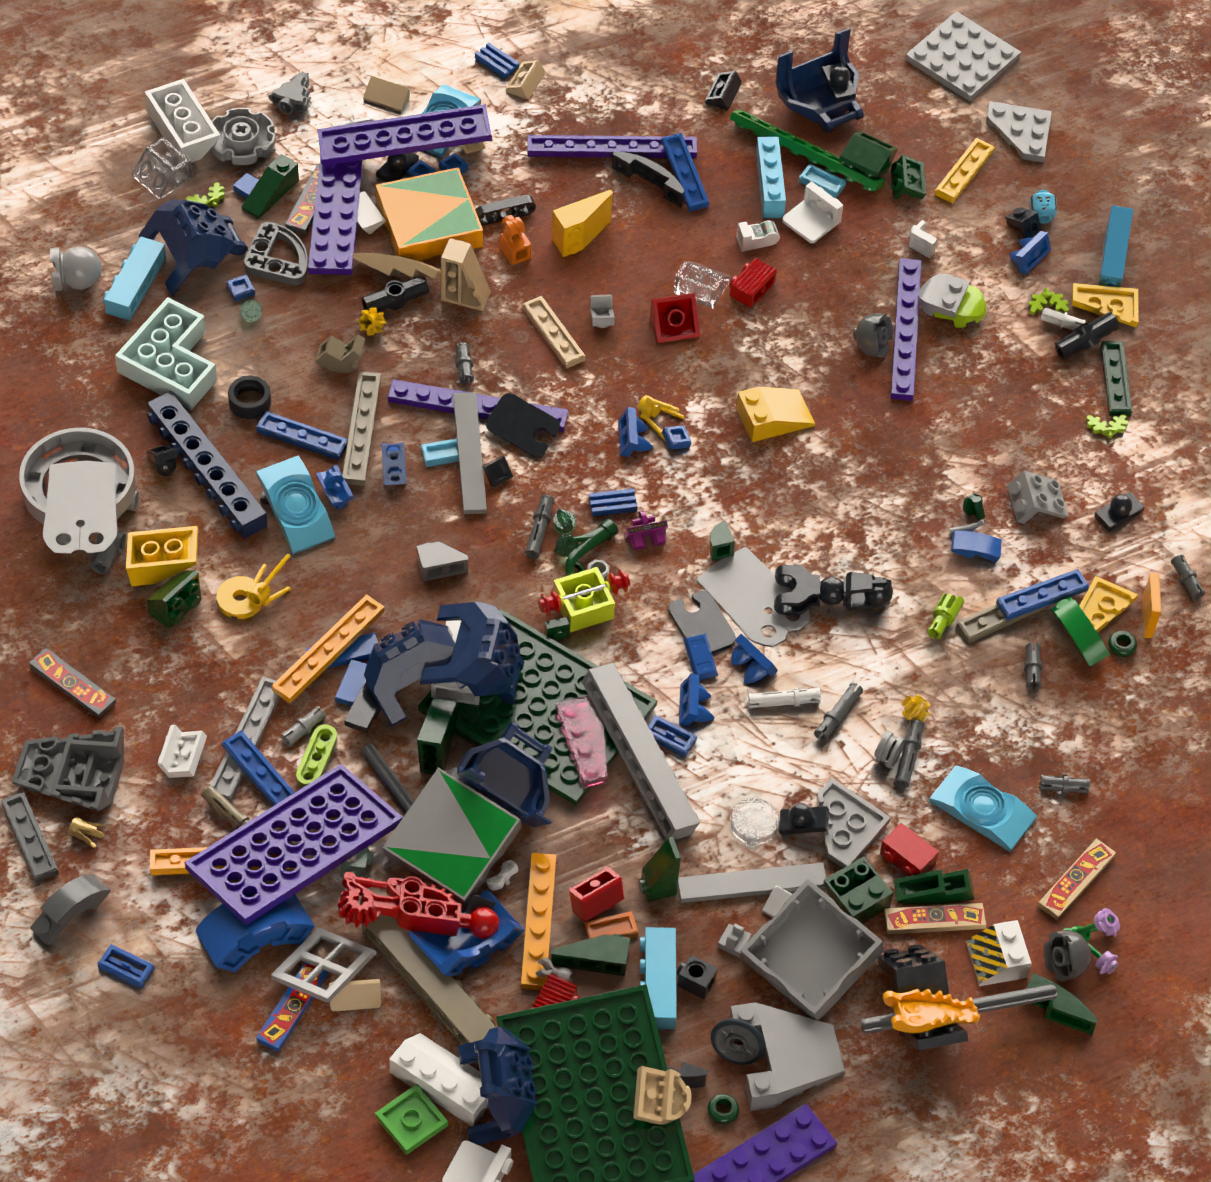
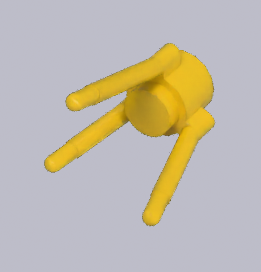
M645 395L638 404V411L641 412L640 418L645 420L665 441L662 430L650 417H656L660 410L680 419H684V416L677 413L679 408Z
M287 554L279 562L264 582L259 583L267 567L266 564L262 565L252 585L246 590L247 598L253 605L261 606L263 604L267 607L271 601L290 591V587H286L270 596L271 588L268 585L288 561L290 554Z

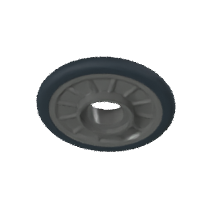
M725 1019L718 1022L711 1031L710 1038L714 1050L729 1062L739 1065L752 1064L758 1061L764 1053L765 1042L761 1033L746 1021ZM732 1039H740L744 1045H736Z

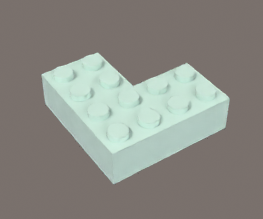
M167 297L115 355L117 372L160 395L171 391L182 406L191 411L217 381L215 364L190 351L206 333L204 315Z

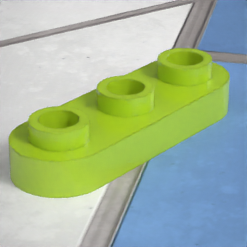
M320 725L314 730L296 771V780L301 788L324 774L337 744V731L334 727Z

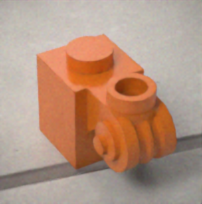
M506 216L502 220L504 227L503 233L500 234V249L513 266L531 258V243L523 233L525 232L524 222L519 217Z

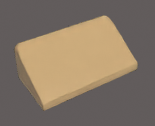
M539 61L522 62L506 87V92L529 99L545 74Z
M371 76L363 100L402 112L410 99V89L406 86Z
M380 979L349 981L330 1001L331 1011L380 1008Z

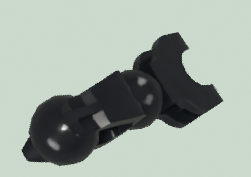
M781 565L775 570L776 582L780 586L793 589V591L779 594L775 598L774 609L782 615L803 614L812 606H820V600L824 604L831 606L843 601V606L849 611L882 607L890 604L894 593L891 580L875 577L871 574L849 572L844 576L843 582L840 578L834 576L825 577L820 581V575L811 574L801 565Z

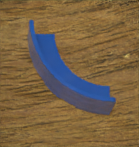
M485 890L480 896L496 902L493 911L498 915L500 926L498 931L488 939L477 938L470 932L469 928L462 927L458 928L457 936L410 931L408 933L444 975H460L463 973V969L469 966L473 969L480 967L489 961L487 956L498 948L501 952L504 951L525 931L490 891Z
M247 893L244 896L253 897L256 894ZM294 894L247 925L239 920L226 906L221 904L203 919L196 928V933L215 966L236 973L248 959L260 952V947L270 943L272 946L281 944L301 945L315 925Z

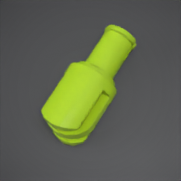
M942 594L932 613L934 620L927 630V634L934 639L936 636V639H940L946 626L954 623L964 604V598L961 596L955 597L952 594Z

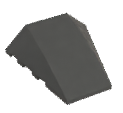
M123 726L115 727L114 731L108 732L95 730L92 731V734L79 736L78 733L61 739L54 736L25 741L12 783L100 811L112 804L124 765Z

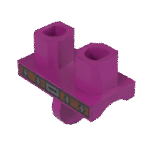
M639 511V518L632 520V526L635 527L626 528V533H624L625 541L629 540L633 551L645 548L644 537L648 536L652 537L654 546L664 545L667 541L666 530L668 523L667 520L655 522L654 515L647 517L645 511Z

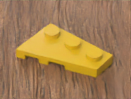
M1073 283L1072 306L1101 316L1112 312L1119 322L1137 328L1139 323L1138 289Z
M1095 576L1080 607L1098 633L1137 600L1138 594Z

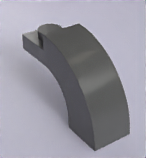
M87 874L75 878L58 889L40 907L43 912L30 929L45 944L51 945L75 916L88 909H97L111 892V889L95 874Z

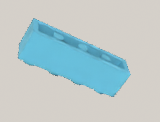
M757 137L755 155L762 217L783 218L786 196L779 137Z
M140 237L138 242L133 244L130 256L127 260L123 261L120 273L115 275L110 290L104 294L103 303L105 304L106 314L131 321L166 259L164 243Z
M646 927L645 937H640V952H644V959H640V974L645 975V981H640V985L647 984L657 1028L675 1030L676 928Z

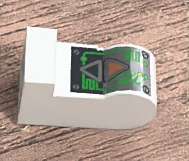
M764 221L753 225H747V222L738 223L736 238L743 252L774 245L779 241L780 235L773 221Z

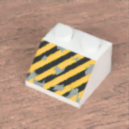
M1018 920L993 924L966 940L979 986L1028 977L1032 963Z

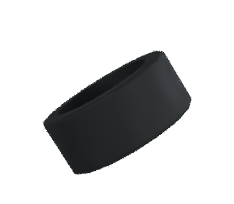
M252 375L236 379L228 389L229 408L235 415L244 419H255L263 416L265 411H268L271 406L270 386L265 380ZM245 391H256L263 395V398L254 404H244L236 399L240 393Z

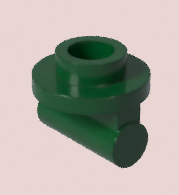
M976 493L970 494L963 503L964 513L969 516L974 514L978 520L984 519L985 512L982 497Z

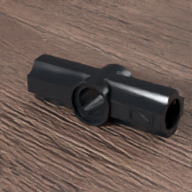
M418 276L404 282L391 281L387 283L385 289L361 297V303L364 310L368 311L369 308H377V312L388 308L398 310L403 308L405 302L428 294L429 287L424 276Z
M1108 312L1092 322L1089 321L1076 327L1073 333L1055 342V350L1062 360L1067 359L1081 350L1095 346L1101 341L1100 339L1119 329V321L1112 312Z

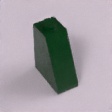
M433 698L417 738L420 773L433 775L438 767L444 771L446 769L458 719L457 703L454 701Z

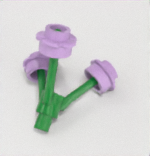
M1104 908L1095 915L1094 923L1086 926L1064 928L1063 930H1070L1081 934L1088 943L1091 933L1095 931L1103 932L1105 936L1112 935L1116 937L1117 932L1120 931V923L1118 917L1110 909ZM1088 943L1091 953L1098 958L1095 966L1100 970L1099 973L1104 974L1107 972L1111 974L1119 964L1117 962L1118 956L1109 951L1102 955Z

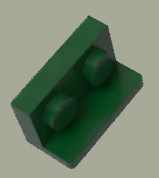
M902 155L890 168L893 198L898 200L905 193L922 200L926 196L924 163Z

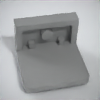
M1024 470L1007 485L1016 519L1019 523L1025 524L1038 511L1060 518H1065L1068 515L1060 484L1055 479Z

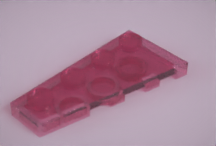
M585 696L556 703L555 709L583 787L607 782L604 723L590 697Z

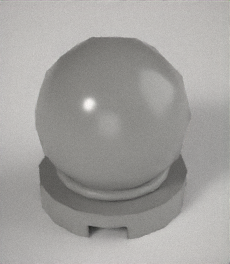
M80 246L70 248L64 254L60 251V247L50 248V262H53V267H55L56 271L51 273L54 291H63V286L65 285L72 289L84 290L92 287L99 281L102 265L97 253L89 248Z

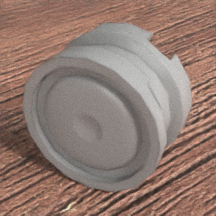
M887 730L878 743L874 756L877 758H873V761L877 763L883 762L885 767L891 769L902 752L905 738L901 736L895 737L893 732Z

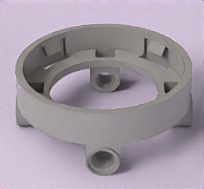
M69 428L54 432L34 444L21 463L19 471L21 496L27 510L42 524H44L46 512V476L49 473V465L75 458L78 461L116 463V518H119L126 510H137L139 491H136L132 457L127 448L108 433L91 428ZM59 447L62 448V450L51 454L45 460L42 458L48 452ZM117 455L121 461H125L128 468L122 470L120 464L113 456ZM83 520L76 522L78 527H82L85 524ZM66 533L59 534L56 537L57 541L63 545H67L71 541V536Z

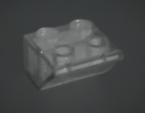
M162 137L145 149L132 171V176L158 199H161L193 178L191 160L167 139Z
M684 261L675 275L674 293L677 295L695 293L696 302L714 308L732 276L695 261Z

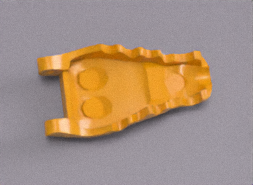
M916 989L906 993H895L893 991L883 993L884 1003L894 1009L896 1016L892 1017L891 1023L892 1027L898 1031L921 1033L946 1025L958 1023L974 1024L980 1019L978 1008L973 1004L971 997L961 1002L958 999L952 1000L951 994L943 995L942 991H938L933 995L929 989H926L924 992Z

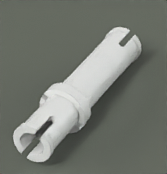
M793 688L789 691L748 693L749 709L782 705H794V707L805 703H821L820 688L801 690Z

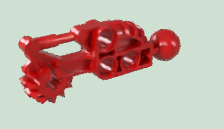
M346 872L343 876L342 886L345 890L340 894L337 907L340 918L345 919L346 925L354 923L357 928L359 924H362L367 928L370 922L374 923L380 915L396 919L397 924L406 930L457 936L458 928L462 927L469 928L470 932L480 939H488L498 931L500 926L498 915L492 909L485 907L478 908L471 914L461 913V903L454 901L453 894H447L446 889H437L433 884L431 887L426 886V883H423L417 877H407L405 879L389 878L387 882L372 880L371 878L357 877L353 872ZM367 888L385 889L389 896L376 895ZM359 896H361L360 905L358 904Z

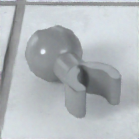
M545 957L538 961V964L544 967V969H540L535 973L538 977L542 978L547 975H553L569 983L573 982L574 975L570 969L565 967L557 969Z

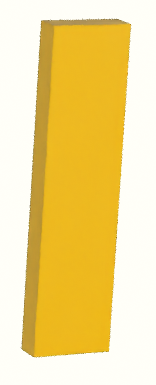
M976 138L935 189L934 195L953 204L992 155L995 147Z

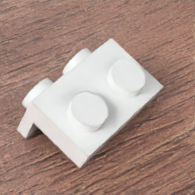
M171 725L165 738L161 755L159 756L158 766L169 778L194 776L207 738L206 734L203 731L181 732L176 725Z

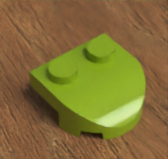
M969 285L955 318L938 312H934V317L953 320L955 327L958 328L966 327V323L974 320L978 323L987 313L984 296L978 288Z

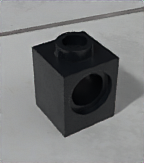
M690 955L687 962L683 961L677 970L676 975L679 976L678 986L705 999L716 981L718 968ZM692 974H697V975H699L700 977H699V978H694V977H692V976H690V975H692Z

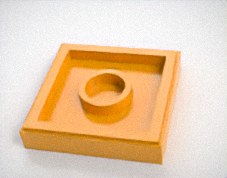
M1158 573L1149 574L1142 597L1145 638H1152L1154 636L1161 614Z

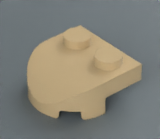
M644 1066L639 1067L637 1070L633 1119L654 1124H667L680 1118L687 1112L691 1104V1090L680 1078L681 1074L672 1069L662 1071Z

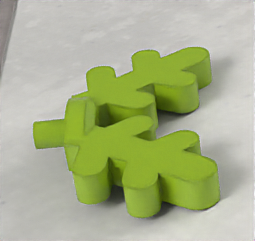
M216 182L214 187H209V200H207L205 195L202 196V199L199 198L198 194H195L194 197L188 196L186 200L204 203L209 207L214 206L216 208L219 200L225 198V190L223 186Z
M1045 288L1044 292L1040 293V295L1033 294L1031 297L1032 301L1028 303L1030 314L1032 315L1036 311L1042 312V306H1047L1046 299H1050L1049 306L1056 305L1055 311L1057 312L1061 310L1065 314L1069 310L1067 307L1068 300H1062L1063 294H1055L1050 292L1048 288Z
M1124 414L1120 415L1119 418L1114 416L1113 421L1109 422L1107 428V422L1103 421L1100 423V417L1094 418L1088 415L1086 419L1087 428H1093L1092 432L1094 434L1101 433L1108 436V438H1112L1117 432L1124 433L1125 427L1128 426V421Z

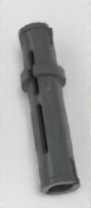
M550 495L540 496L538 509L533 515L534 523L525 550V555L531 559L539 558L547 524L551 522L552 516L550 513L555 500Z
M850 683L832 710L826 712L823 722L814 731L817 739L824 732L820 741L826 742L833 730L839 728L842 724V718L863 693L861 686L854 692L858 683Z
M914 719L909 723L898 772L894 784L900 788L909 787L917 752L922 746L921 736L925 724L920 720Z

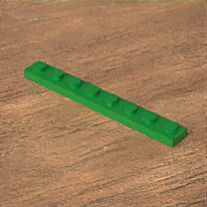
M736 110L731 114L730 120L736 122L735 125L742 129L748 128L754 131L753 134L758 137H779L780 147L785 146L789 148V151L795 155L801 156L802 154L808 157L807 160L814 164L820 163L826 166V170L832 173L839 172L845 175L844 178L851 182L857 181L863 184L862 187L866 190L874 191L884 186L886 180L880 177H868L858 168L851 169L845 166L844 162L839 160V157L743 110Z

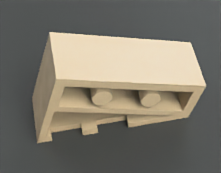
M450 238L441 257V300L483 311L491 290L472 245Z

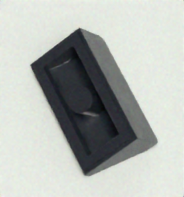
M737 72L718 73L704 102L708 105L728 110L742 84Z

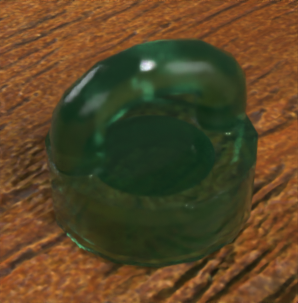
M248 299L241 304L240 314L244 320L254 322L261 317L262 307L258 301Z
M558 509L553 518V527L559 533H570L576 527V517L570 511Z
M571 534L561 535L557 539L554 553L562 557H568L579 543L571 541V538L574 537Z

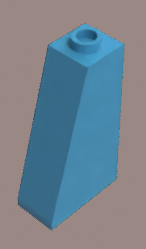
M1114 205L1111 207L1106 223L1098 284L1110 287L1121 286L1133 215L1132 208Z

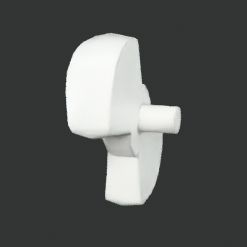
M512 860L504 862L501 872L497 876L486 880L487 886L495 891L501 889L504 883L509 885L510 876L519 871L517 864Z

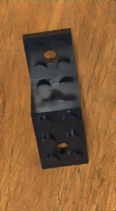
M923 945L908 946V950L899 951L898 949L885 950L884 954L877 958L878 966L891 975L893 992L906 993L916 989L924 992L926 989H929L933 995L938 991H942L943 995L949 994L945 961L923 947ZM958 1024L941 1026L921 1033L898 1031L899 1035L918 1050L968 1041L967 1031Z

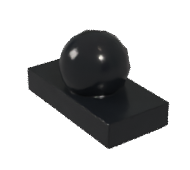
M842 63L822 67L821 72L836 103L855 99L856 92L850 81L849 70Z
M415 153L388 156L387 162L376 171V177L386 183L400 180L406 174V171L419 161V156Z
M165 444L147 450V458L154 462V468L158 474L167 476L175 471V457H178L175 448Z
M1129 492L1125 495L1119 494L1114 496L1110 504L1095 512L1094 517L1109 532L1142 513L1145 507Z
M805 803L794 804L790 809H781L778 831L781 835L828 832L830 810L827 806L809 807Z

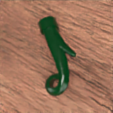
M606 519L595 530L571 538L572 542L581 543L576 546L566 560L565 571L567 576L576 574L574 567L577 568L578 573L585 571L583 565L577 560L604 541L611 540L618 534V527L612 520Z

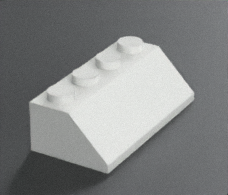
M184 79L145 91L146 111L181 166L202 159L220 139L219 132Z
M419 1033L404 1040L389 1059L390 1073L411 1087L417 1084L430 1100L470 1126H475L487 1111V1098L480 1096L479 1088L482 1087L480 1071L469 1064L460 1065L458 1057L423 1034Z

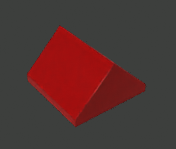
M695 293L651 299L650 322L657 343L700 337Z

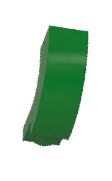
M1068 597L1050 608L1090 667L1110 655L1097 631L1075 600Z

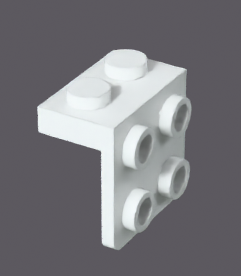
M811 181L806 185L804 200L784 215L782 222L808 242L815 243L841 222L843 204Z
M463 1141L442 1182H501L504 1174H508L513 1165L511 1148L501 1145L499 1151L494 1153L470 1141Z

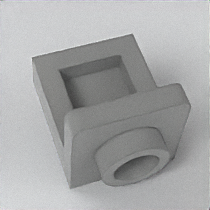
M612 295L590 296V316L593 326L607 328L615 325Z

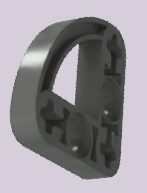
M264 222L260 225L244 259L245 271L250 275L295 286L304 283L308 273L306 248L300 238L288 228L274 222ZM278 239L287 243L294 250L299 264L270 257ZM258 246L267 247L265 251H258L256 248ZM271 267H279L280 271L271 272L269 269Z

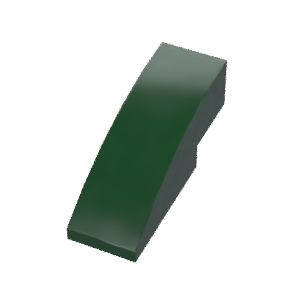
M941 869L894 879L897 903L947 904L975 899L972 878L968 869L943 874Z
M1032 973L1027 989L1051 984L1057 988L1058 997L1056 999L1031 1003L1047 1009L1044 1018L1093 1035L1098 1020L1094 1014L1078 998L1049 979Z

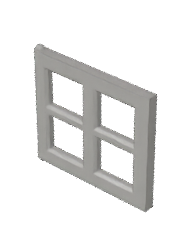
M318 927L271 974V978L274 981L329 1003L376 956L377 952ZM321 939L337 945L324 959L309 953ZM344 948L360 954L348 968L332 962ZM300 960L316 966L304 980L287 974ZM323 970L339 976L327 990L310 984Z

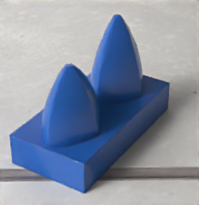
M1040 231L1033 238L1019 240V244L1023 248L1011 252L1009 255L1011 260L1018 264L1019 273L1027 274L1051 251L1048 233Z
M627 407L618 419L620 455L629 457L633 451L641 452L653 448L650 442L637 435V433L646 431L648 429L647 425L636 417L635 408Z
M742 633L735 639L738 645L733 650L731 664L741 665L753 659L745 672V684L756 682L767 674L773 677L778 672L775 665Z
M691 673L680 684L679 725L688 727L693 721L707 722L715 718L708 709L698 704V702L711 698L710 693L699 684V675Z

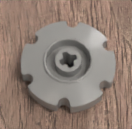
M233 108L227 110L226 115H217L211 121L219 132L220 139L212 146L210 151L221 161L231 160L233 165L257 163L258 157L266 158L275 147L274 124L262 112L252 113L251 108Z

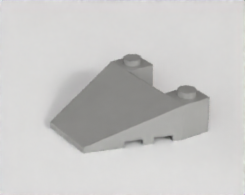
M756 1002L731 1006L729 1019H740L750 1023L761 1033L765 1042L764 1055L768 1071L747 1074L745 1092L750 1111L775 1108L781 1105L783 1101L793 1096L797 1097L803 1094L805 1090L815 1085L817 1087L845 1072L833 1025ZM733 1038L734 1043L742 1042L740 1039Z

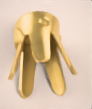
M75 817L71 823H67L70 825L69 835L83 840L93 848H96L95 843L84 834L98 838L104 837V834L95 827H102L104 824L86 822L79 817Z

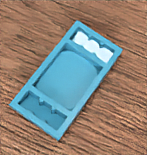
M444 84L432 94L426 108L420 114L476 106L481 104V99ZM449 147L426 151L443 157Z
M299 455L256 471V475L292 554L335 539L327 511L321 503L311 476Z
M955 766L929 798V802L1009 852L1013 850L1037 818V815L1015 795L998 790L981 774L959 766Z

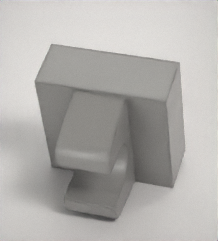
M728 924L718 942L717 948L740 958V949L751 939V933L744 931V927L734 924V926Z

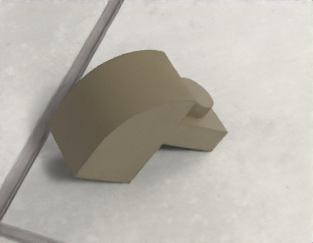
M357 334L345 344L331 335L320 344L315 362L330 371L341 373L353 372L356 370L358 361L364 353L363 344L365 338Z

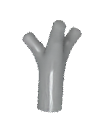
M982 519L965 526L949 528V535L952 537L954 531L974 532L976 528L984 524V520Z

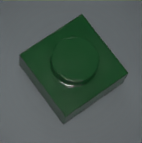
M568 617L545 621L544 634L555 641L568 638L570 634Z

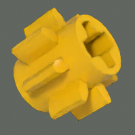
M369 308V311L362 310V316L360 319H357L361 327L360 331L366 330L368 336L382 333L381 328L386 324L383 317L384 313H377V308Z
M916 694L915 697L908 695L901 703L904 706V710L901 713L909 721L916 719L925 722L931 715L928 711L930 703L919 694Z

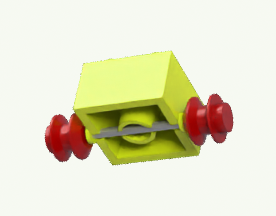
M598 567L554 580V588L550 592L549 597L541 594V599L538 600L541 613H545L547 616H550L551 610H555L557 613L561 612L563 617H568L570 632L614 619L615 602L609 591L614 595H618L619 589L627 592L628 587L631 585L627 573L618 570L617 576L610 572L607 581H604Z

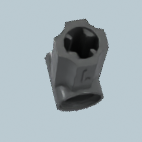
M117 531L115 540L105 551L93 554L90 568L99 574L109 573L117 553H121L124 549L126 534ZM101 533L98 534L97 544H100L104 539Z

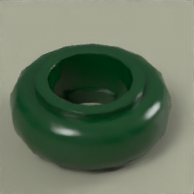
M1117 631L1110 636L1108 646L1113 654L1119 657H1127L1136 651L1137 641L1131 633ZM1124 641L1129 646L1122 647L1118 645L1117 642Z
M727 1094L714 1096L709 1101L707 1107L710 1118L719 1124H729L739 1114V1104L736 1099ZM724 1104L731 1111L727 1114H722L717 1111L716 1107Z

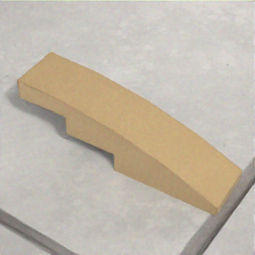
M353 253L352 255L354 259L389 276H396L398 271L410 277H418L422 272L434 279H441L440 269L409 258L377 253Z

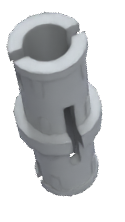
M316 706L306 716L298 718L295 721L296 724L281 734L282 741L285 744L287 743L288 747H291L301 737L309 735L317 724L326 719L325 712L322 709L320 710L319 706Z

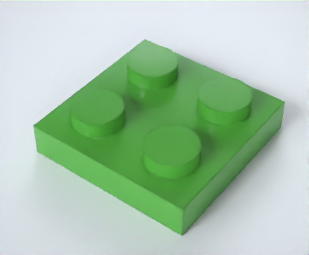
M417 1084L375 1113V1118L406 1155L448 1126L447 1119Z

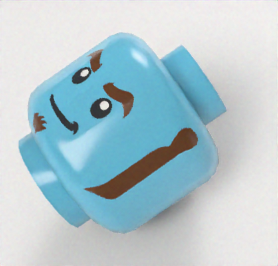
M1039 190L1029 199V210L1038 212L1040 223H1049L1057 215L1056 196L1047 190Z

